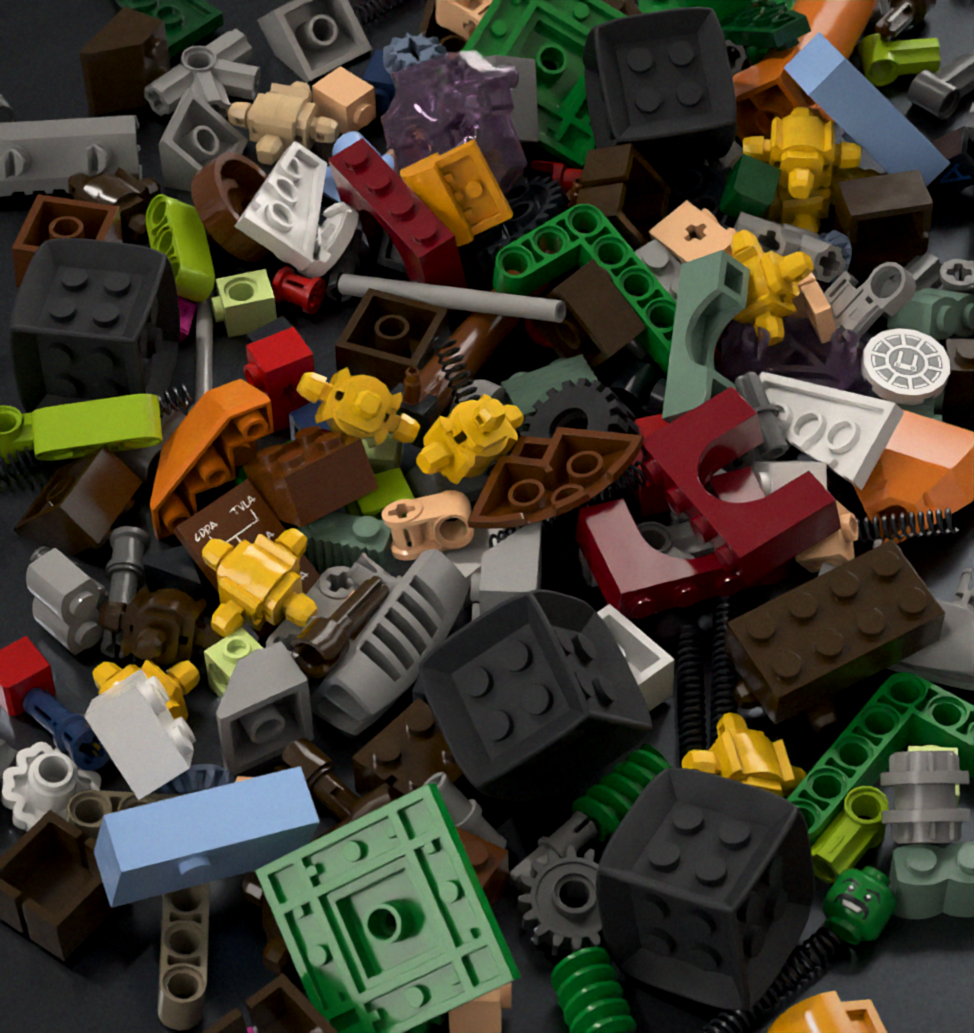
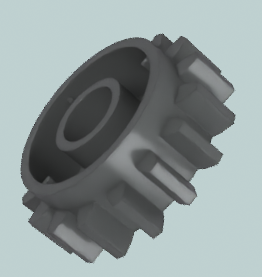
M568 846L565 858H559L556 852L550 850L547 854V865L544 866L542 863L534 860L531 863L530 869L532 877L523 876L521 879L520 892L523 895L518 896L517 911L525 913L522 918L523 930L533 929L535 932L534 944L538 946L546 943L552 947V955L557 956L560 951L572 954L585 948L600 947L601 942L605 941L596 898V876L599 865L594 862L595 850L589 849L584 858L576 856L574 846ZM568 898H575L580 900L584 906L570 908L562 901Z

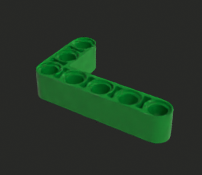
M590 204L573 206L503 247L498 252L493 275L495 291L497 293L521 296L532 293L575 266H578L580 269L590 260L594 259L600 267L608 271L613 279L614 286L647 327L636 338L664 373L668 374L676 301L598 208ZM584 229L590 233H580L577 230ZM541 250H551L554 251L555 254H547L542 252ZM609 260L614 262L615 264L608 265L603 263L602 261ZM515 270L520 272L521 274L512 275L507 273L506 271ZM634 291L642 296H632L627 292ZM653 323H662L668 328H659Z
M899 672L887 678L786 799L796 805L804 816L811 847L844 808V800L847 794L852 789L860 786L873 787L880 778V773H884L889 767V757L895 752H901L908 742L914 746L936 745L939 747L958 748L960 771H969V776L974 778V706L910 672Z

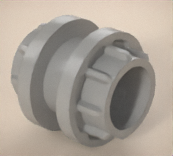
M954 751L895 752L889 757V772L880 773V786L895 787L896 810L881 811L882 824H891V836L894 842H897V844L957 843L962 838V823L971 822L970 809H956L955 785L969 784V771H960L959 756Z

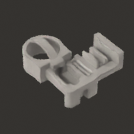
M896 262L880 264L857 289L855 286L859 281L847 271H844L824 292L835 316L836 329L842 332V335L858 348L865 347L859 338L884 312L893 317L914 296L916 289L914 277ZM901 274L902 281L898 289L890 296L882 298L881 291L884 283L890 277Z

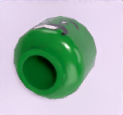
M869 866L864 867L863 871L858 869L843 870L821 904L822 912L826 917L825 926L836 933L840 939L853 945H858L860 941H874L880 935L897 907L896 897L889 889L891 884L889 878L879 870Z

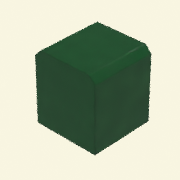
M743 154L727 176L719 204L720 211L738 219L741 211L762 218L773 203L781 169Z

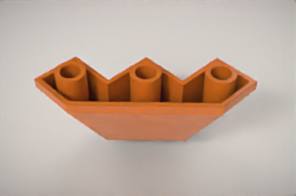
M242 379L206 391L161 448L150 501L154 534L158 540L173 535V530L178 525L198 512L195 494L234 480L236 478V466H241L257 459V439L274 432L271 400L265 393Z
M902 409L905 413L863 489L860 490L853 485L871 523L874 515L879 518L881 537L884 535L881 523L883 514L888 517V533L892 536L893 531L890 522L892 513L897 516V532L901 535L902 530L899 516L901 512L906 515V531L910 534L911 529L908 515L912 511L915 514V530L918 534L920 531L917 519L919 510L924 513V529L926 530L929 528L926 517L928 509L933 512L934 524H936L935 512L938 508L942 511L944 519L947 507L951 510V514L974 500V431ZM904 536L902 540H899L895 537L893 541L895 544H898L908 538ZM886 538L885 541L882 542V544H884V543H886V542H888V541H890V540H889L888 538Z

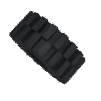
M578 378L577 386L571 380L562 382L563 390L558 392L554 387L548 390L546 394L549 399L546 402L542 403L538 399L532 406L537 411L534 417L527 415L524 421L529 430L520 434L521 436L552 439L557 427L579 429L584 425H588L587 430L639 435V427L634 423L637 419L633 412L608 387H605L597 380L591 383L587 378Z

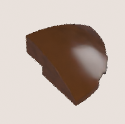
M557 427L552 439L520 435L511 455L499 456L468 518L469 528L496 529L523 526L558 516L580 506L616 481L630 466L643 446V435Z

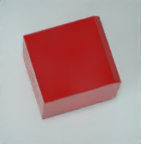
M27 636L0 649V705L9 716L15 717L25 712L22 703L24 696L29 690L40 687L42 691L44 689L48 690L52 696L56 694L51 666Z

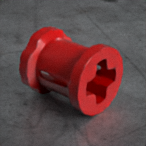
M284 266L278 270L273 279L272 291L276 303L280 304L286 301L302 307L303 312L312 315L318 311L324 299L326 284L322 278L314 277L309 279L295 274L291 267Z

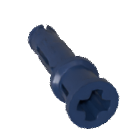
M36 687L26 693L22 703L24 711L53 735L55 746L60 752L70 756L77 767L93 771L107 763L110 756L85 719L84 714L70 712L46 689L42 691V688ZM94 742L100 746V750L93 745Z

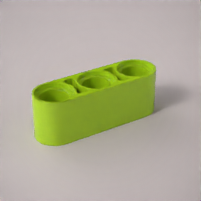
M159 194L149 204L145 217L150 246L152 249L160 251L168 257L174 272L177 296L196 303H203L210 296L215 283V272L204 224L194 206Z
M133 394L51 406L34 410L31 413L35 458L38 460L55 461L82 457L104 445L112 452L156 446L163 442L159 398L154 394Z

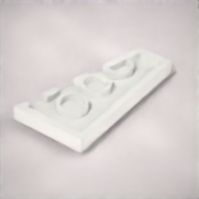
M294 141L283 153L234 227L272 251L281 261L290 263L300 271H303L313 259L327 163Z
M761 372L759 377L769 403L777 407L778 415L776 418L785 441L817 462H827L828 469L862 490L905 412L894 402Z

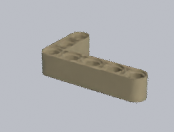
M81 791L69 800L67 821L83 831L85 841L90 837L97 840L104 815L183 796V794L150 793L138 800L134 792ZM210 882L166 893L162 897L157 1010L160 1020L171 1029L188 1030L196 1026L203 1016L207 986ZM179 909H188V910H191V911L185 912V911H180ZM184 951L189 952L191 954L183 955L178 954L177 952ZM175 995H185L190 998L180 999L176 998Z

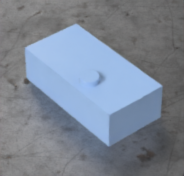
M820 32L784 67L801 88L846 131L841 137L846 142L861 146V151L864 149L889 174L919 169L927 187L950 164L929 140Z
M299 766L106 814L102 819L94 855L110 907L112 908L257 870L309 844L319 824V819L302 768Z

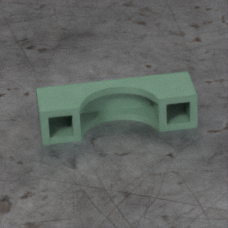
M723 250L681 264L662 419L668 423L673 422L731 386L735 389L737 388V385L715 371L714 351L724 328L738 313L746 308L750 269Z

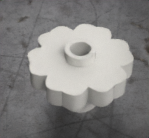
M38 742L32 745L31 748L20 750L16 756V766L4 771L1 801L5 807L13 809V824L27 832L49 810L67 821L69 800L81 791H100L101 776L94 771L83 770L77 767L70 756L60 752L57 747L53 750L47 743Z

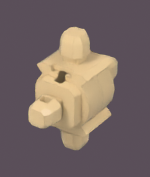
M296 81L290 86L272 83L270 92L266 94L259 93L253 104L244 102L232 103L228 111V120L231 124L245 129L249 128L250 141L257 142V158L263 164L271 165L278 161L294 141L310 151L314 141L333 143L337 141L340 134V123L323 116L319 118L318 104L311 103L312 92L309 85L304 82Z

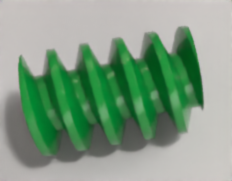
M642 744L640 750L633 751L628 755L626 761L618 763L612 773L604 775L600 779L599 784L588 788L585 796L576 798L572 804L573 813L580 811L587 816V819L582 822L581 828L592 821L598 831V835L593 840L602 843L605 842L606 837L611 839L625 815L651 780L663 770L672 768L665 757L651 745Z
M590 947L572 953L554 968L550 976L552 989L557 993V1002L563 1010L564 1021L569 1026L570 1033H635L637 1029L635 1019L632 1016H628L630 1005L625 999H622L624 990L615 981L617 972L612 965H608L610 963V954L605 948Z

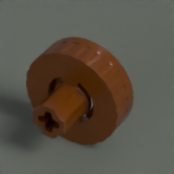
M234 152L222 153L199 170L192 178L191 195L199 218L204 224L209 250L213 252L222 246L227 252L238 259L246 262H258L272 253V251L234 226L268 176L254 162Z

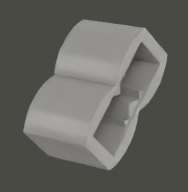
M53 548L31 563L27 569V587L35 596L32 606L33 616L72 654L77 655L84 649L94 646L103 634L104 628L98 624L99 610L96 608L99 597L98 587L94 580L57 548Z

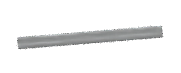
M343 274L338 282L339 292L342 295L364 297L368 288L449 309L559 323L566 316V304L562 300Z

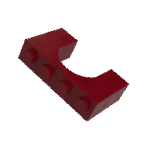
M363 138L328 159L340 201L345 202L357 211L358 223L356 229L362 231V240L369 248L381 241L383 230L385 229L403 260L409 282L468 289L454 234ZM449 309V314L456 309Z
M731 386L644 438L642 452L645 460L640 462V466L644 475L653 486L660 484L663 487L666 499L675 513L680 515L684 512L690 519V526L698 540L702 544L710 542L715 548L716 558L722 568L728 574L735 572L747 586L841 529L836 499L810 471L805 472L771 494L751 502H727L712 496L706 491L710 479L718 470L764 442L757 412Z
M750 467L714 475L706 487V491L712 496L733 503L751 502L766 496ZM623 498L579 509L575 539L607 604H611L627 619H643L655 612L675 607L685 608L698 601L717 596H731L740 590L759 585H773L789 576L792 559L746 586L735 572L728 574L722 568L715 552L693 559H682L665 555L650 546L642 537Z

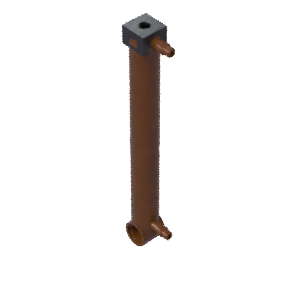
M580 178L573 180L572 188L566 194L570 200L568 204L569 209L576 205L579 189H583ZM541 250L542 252L547 254H555V252L551 250ZM509 270L507 272L512 275L521 274L520 272L515 270ZM557 278L526 296L541 298ZM472 312L448 339H456V344L441 349L438 352L444 353L454 347L461 348L458 353L442 359V361H448L457 355L464 356L463 360L448 365L445 369H451L460 363H467L465 369L451 373L449 377H454L464 371L471 372L468 377L457 380L452 385H458L467 379H472L523 318ZM435 355L421 371L416 367H409L405 371L404 383L399 382L391 391V395L400 392L402 394V402L396 415L399 416L401 413H404L415 419L420 425L414 442L408 444L421 449L424 447L423 437L454 398L451 394L453 389L448 387L449 381L444 378L446 373L441 371L443 365L438 363L439 357Z

